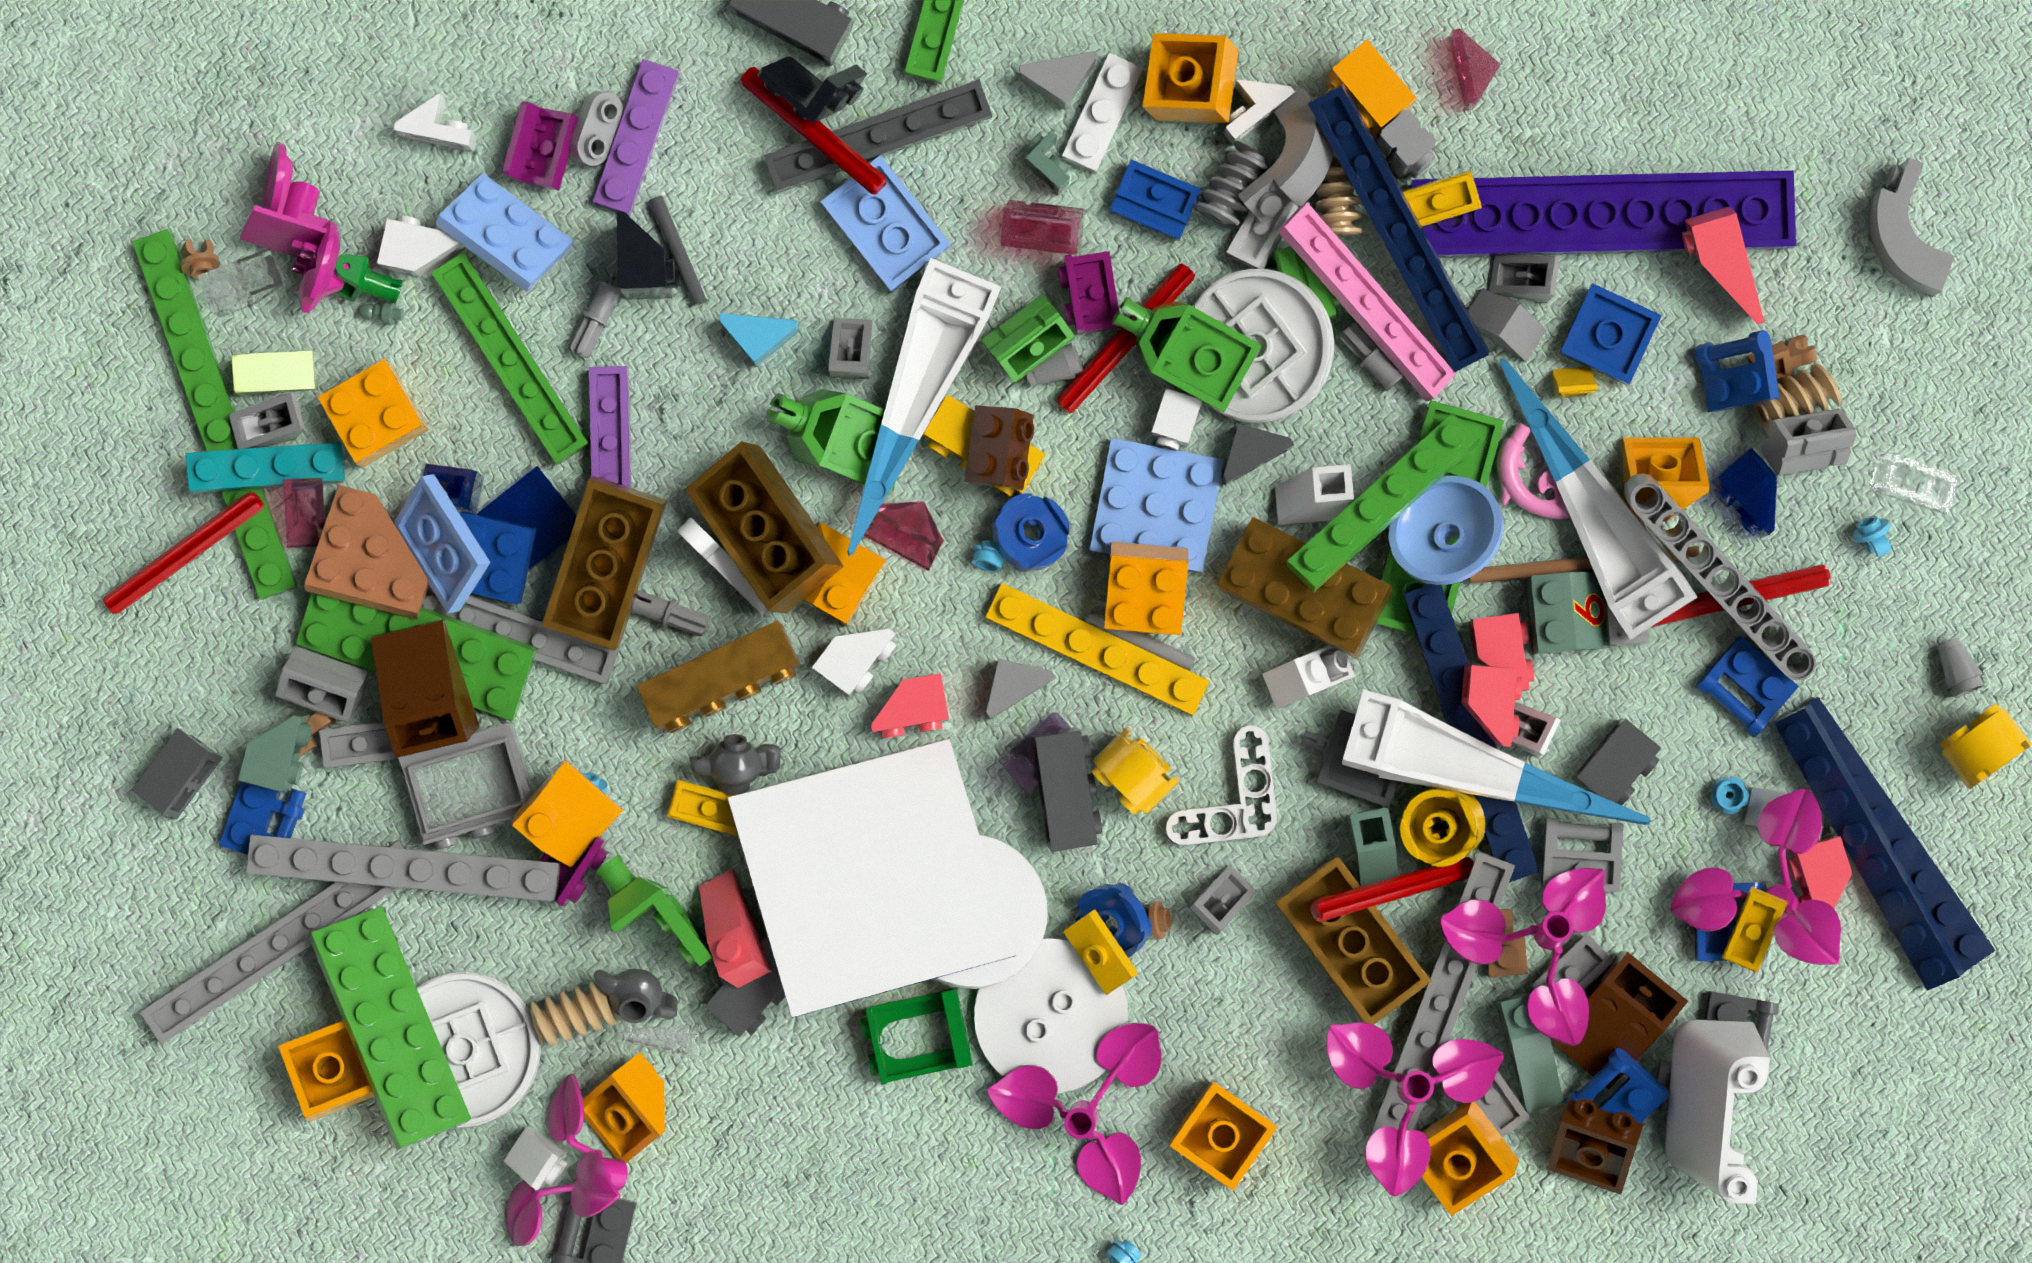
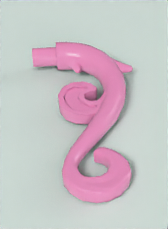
M1518 423L1511 436L1504 438L1497 455L1496 467L1501 487V503L1507 505L1511 498L1516 505L1540 517L1557 520L1571 519L1550 470L1541 474L1537 480V489L1540 494H1544L1547 489H1552L1554 491L1552 500H1543L1536 497L1523 485L1518 468L1525 469V464L1521 458V454L1525 450L1522 445L1530 434L1531 429Z

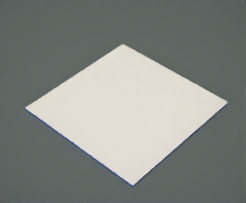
M950 739L728 797L791 1018L1016 956Z

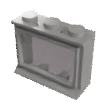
M512 723L476 732L467 742L398 757L422 835L423 845L434 844L436 850L458 844L456 837L471 833L473 839L495 833L493 826L508 822L509 827L513 828V815L534 793L515 725Z

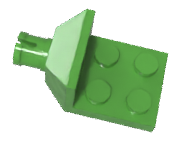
M1125 297L1119 307L1132 314L1134 318L1130 319L1116 312L1112 324L1134 334L1144 367L1151 373L1225 412L1262 345L1182 300L1154 306L1150 310L1133 302L1129 297Z
M820 389L800 399L799 402L789 399L780 393L773 397L769 405L782 409L784 413L768 409L766 419L772 424H778L788 429L786 436L795 461L824 468L865 485L885 409L847 393ZM894 485L892 486L891 490L889 491V493H888L889 495H891V492H892V489H893Z
M619 854L595 871L597 877H600L612 896L608 900L610 926L615 933L624 931L655 907L657 909V912L653 915L655 920L666 933L673 931L681 941L676 947L690 965L697 962L701 967L713 959L707 939L668 887L643 876L637 878L627 868Z

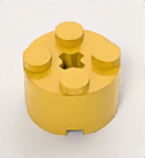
M1997 703L1970 722V725L1973 727L1971 731L1965 725L1939 744L1943 750L1941 752L1942 756L1968 790L2032 746L2030 740L2005 708L2001 709Z
M1125 727L1093 759L1096 767L1091 772L1106 787L1114 785L1123 794L1119 800L1131 813L1136 815L1143 811L1149 814L1181 780L1177 775L1170 779L1166 773L1171 767L1142 738L1138 741L1130 739L1129 736L1133 731Z
M1431 787L1415 796L1407 805L1401 819L1400 834L1404 846L1416 859H1420L1432 866H1450L1459 862L1477 848L1485 834V816L1480 803L1474 795L1450 789L1445 790L1444 788ZM1440 820L1447 821L1449 828L1439 830L1436 823Z

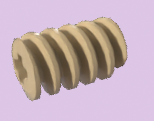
M1333 155L1330 168L1322 181L1326 184L1319 186L1316 190L1317 195L1325 199L1318 201L1315 208L1317 211L1324 213L1320 217L1338 238H1346L1363 233V229L1352 225V221L1364 218V214L1353 210L1354 205L1361 204L1362 202L1359 196L1354 195V187L1337 156Z
M1814 364L1810 368V373L1806 370H1800L1796 374V379L1792 376H1786L1782 380V386L1777 383L1780 399L1754 404L1760 424L1767 433L1770 421L1773 419L1800 415L1799 411L1802 410L1806 414L1814 413L1813 405L1816 404L1822 411H1827V399L1831 398L1837 406H1841L1842 398L1829 372L1822 365Z
M594 982L589 983L588 995H585L579 987H575L573 1000H570L564 991L560 992V1002L558 1005H555L549 996L545 997L544 1010H541L535 1001L530 1002L532 1022L542 1046L544 1045V1038L551 1046L557 1045L559 1033L566 1041L572 1040L573 1027L580 1036H584L588 1031V1023L595 1031L602 1029L603 1018L610 1026L617 1023L616 1013L609 1005L607 994L599 990Z

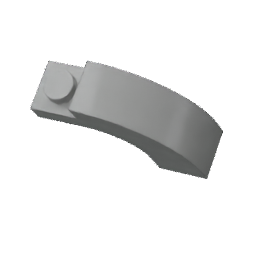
M1303 87L1273 111L1284 126L1286 133L1285 145L1281 155L1272 167L1238 194L1244 205L1263 224L1290 201H1293L1298 208L1302 206L1324 180L1333 159L1334 151L1308 105L1313 98Z
M1908 158L1900 167L1895 165L1887 181V187L1891 188V191L1881 188L1873 194L1869 209V232L1875 252L1885 268L1907 287L1934 297L1942 292L1955 256L1925 244L1917 237L1910 225L1908 216L1909 202L1924 163Z

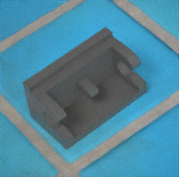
M177 728L137 781L132 791L162 815L178 819L223 757L192 734L189 735L182 729Z

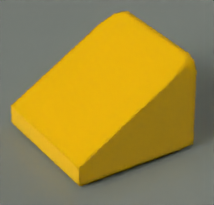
M1588 367L1562 368L1552 371L1553 394L1556 399L1591 396L1597 390L1596 380L1591 369Z

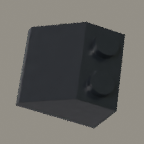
M616 212L619 290L626 300L672 298V288H678L679 283L678 266L675 265L674 259H670L664 248L625 212Z

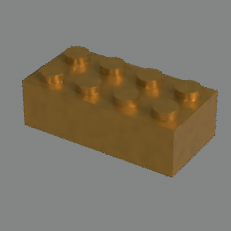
M741 441L685 488L689 497L768 611L787 614L844 567L759 445Z
M597 476L590 478L541 626L616 650L621 644L667 500Z
M1252 517L1217 584L1219 589L1358 660L1393 592L1391 585L1346 563L1319 589L1313 592L1287 567V560L1306 543Z
M777 620L640 683L636 687L655 728L660 730L666 729L667 732L672 734L692 724L689 719L690 717L702 713V716L709 717L726 709L725 701L737 696L738 700L744 701L761 693L760 685L772 680L773 684L778 685L796 677L795 669L801 667V664L783 625Z
M1334 856L1273 901V903L1361 1021L1374 1025L1429 984L1431 980L1376 906L1322 922H1318L1313 918V913L1310 910L1312 902L1361 887L1338 856Z

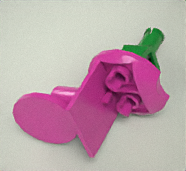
M276 142L271 153L266 175L263 208L254 205L240 235V240L296 257L292 272L303 275L302 282L298 287L302 312L309 313L322 298L331 293H335L351 302H354L358 295L361 296L363 293L395 304L401 291L399 287L402 286L403 280H397L370 271V267L367 266L368 257L350 254L338 256L340 236L336 221L314 215L320 191L309 183L292 182L293 165L290 158L286 155V146L283 143Z

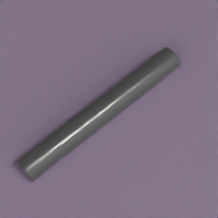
M663 196L648 201L670 254L674 259V263L678 266L679 275L693 306L700 305L706 302L707 299Z

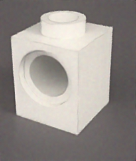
M1166 388L1151 436L1158 438L1156 444L1177 451L1180 445L1188 447L1202 400Z

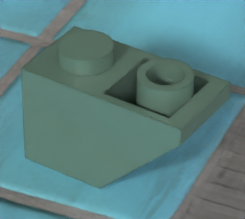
M300 713L293 715L248 742L238 781L280 792L292 789L293 784L297 785L303 770V763L298 762L301 749L308 746L312 734V725L308 724L310 714Z
M1388 807L1346 815L1360 886L1397 877L1396 845Z

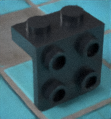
M790 56L762 67L758 73V77L764 82V86L769 92L783 97L793 106L794 112L799 117L813 123L843 110L846 105H852L863 92L864 88L861 86V83L867 76V73L856 64L827 77L822 82Z

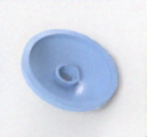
M1443 476L1390 524L1389 544L1392 554L1407 574L1421 582L1447 585L1463 581L1481 571L1496 554L1504 529L1502 511L1493 494L1481 483L1462 476ZM1458 537L1457 542L1454 544H1447L1451 538Z

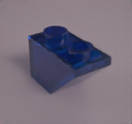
M1751 447L1714 477L1711 483L1716 487L1713 493L1718 500L1726 507L1732 505L1741 515L1738 520L1743 528L1752 536L1758 534L1760 538L1770 535L1775 529L1777 475Z

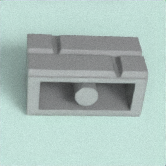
M1410 110L1403 111L1382 129L1376 140V144L1385 160L1390 162L1388 166L1399 179L1405 178L1409 174L1415 179L1431 165L1430 162L1435 158L1432 153L1435 147V138L1426 128L1419 127L1420 121Z
M1842 409L1773 419L1770 421L1767 431L1768 437L1765 438L1762 452L1776 475H1792L1795 472L1826 469L1829 466L1847 464L1851 453L1850 447H1853L1857 433Z
M295 646L283 667L276 698L289 703H296L298 706L349 723L361 701L369 671Z

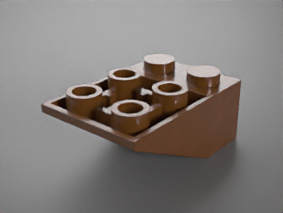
M441 619L372 636L371 642L383 721L395 757H403L467 742L480 725L445 620Z
M1620 950L1613 959L1614 962L1603 971L1586 993L1589 1005V1020L1582 1041L1578 1045L1570 1046L1550 1038L1553 1045L1593 1077L1609 1062L1608 1056L1616 1048L1624 1050L1637 1061L1667 1029L1688 1002L1687 999L1626 951ZM1620 1072L1606 1088L1610 1089L1625 1073Z

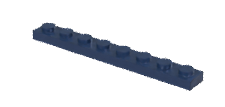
M1344 83L1311 100L1308 103L1311 111L1454 372L1488 356L1490 351Z
M1427 584L1402 593L1446 724L1497 749L1494 741L1461 703L1464 664H1468L1442 585ZM1474 795L1484 812V835L1491 856L1515 865L1509 883L1538 873L1539 869L1516 802Z
M1814 697L1800 708L1811 704L1961 967L1966 972L1996 950L1820 698Z
M1811 704L1779 718L1773 724L1838 836H1841L1846 851L1926 990H1931L1959 978L1964 973L1963 968Z

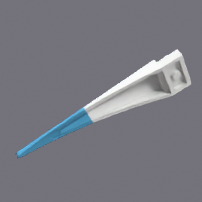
M930 258L913 301L849 543L848 556L855 552L982 334L1001 286Z
M1501 359L1500 365L1554 478L1608 606L1631 640L1696 599L1697 595L1678 568L1676 561L1509 362Z
M1363 689L1342 765L1379 775V778L1444 788L1445 790L1450 789L1462 793L1648 825L1651 822L1648 816L1527 764L1400 699Z

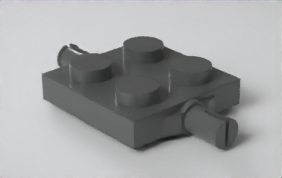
M1340 710L1334 729L1327 737L1305 730L1303 737L1315 740L1317 743L1303 738L1300 745L1322 752V764L1315 783L1384 807H1390L1395 790L1402 783L1401 781L1379 778L1377 774L1342 765L1355 714Z

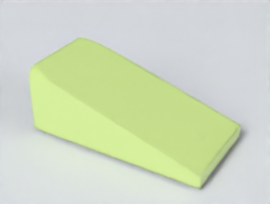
M313 351L232 355L234 392L239 396L316 389Z

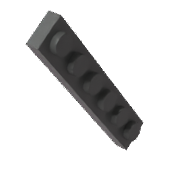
M979 79L832 132L868 162L880 155L885 156L992 118V113ZM808 140L764 155L777 194L843 171Z

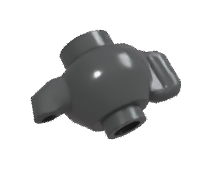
M731 734L725 736L724 741H721L708 757L692 756L689 758L693 771L704 776H712L719 782V789L722 792L742 794L749 790L750 782L754 781L758 775L766 776L776 773L780 769L781 749L775 744H763L754 748L745 736Z
M601 969L594 972L596 985L607 994L609 1005L623 1020L629 1023H640L653 1014L667 1020L677 1016V998L662 992L660 982L649 971L628 969L617 976Z

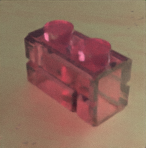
M1009 200L1003 212L1001 246L1077 255L1082 244L1085 209L1035 202L1027 205L1026 201Z

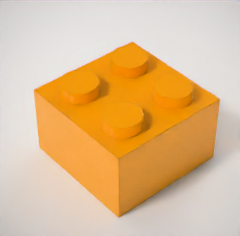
M1153 33L1143 108L1155 120L1229 124L1239 50L1226 35Z
M1365 40L1331 69L1325 83L1329 87L1326 92L1344 83L1374 140H1377L1381 130L1403 111L1411 110L1417 99L1368 40Z
M382 359L318 396L320 403L354 462L363 468L429 430L393 365L386 359Z
M1111 542L1104 629L1181 635L1189 562L1188 548Z
M343 1021L278 1045L304 1118L309 1122L375 1097Z
M1211 1079L1169 1139L1168 1144L1234 1191L1278 1126Z
M1476 1102L1463 1104L1422 1131L1429 1141L1431 1150L1430 1161L1422 1178L1450 1216L1514 1177L1519 1159Z

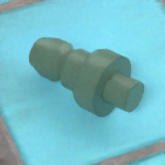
M384 302L383 305L376 306L364 304L360 306L359 315L365 319L374 318L375 320H381L384 325H394L396 320H403L404 310L397 309L396 304L391 302Z

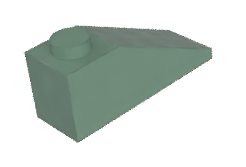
M1532 991L1495 1000L1527 1113L1564 1103L1551 1039L1536 1030L1527 1015L1526 1005Z

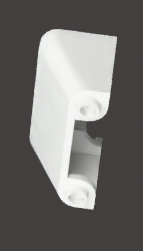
M1690 1020L1681 1024L1674 1036L1664 1144L1666 1156L1671 1165L1728 1202L1756 1204V1176L1750 1168L1743 1165L1744 1153L1742 1148H1732L1730 1146L1735 1093H1753L1765 1085L1768 1078L1770 1056L1754 1022Z

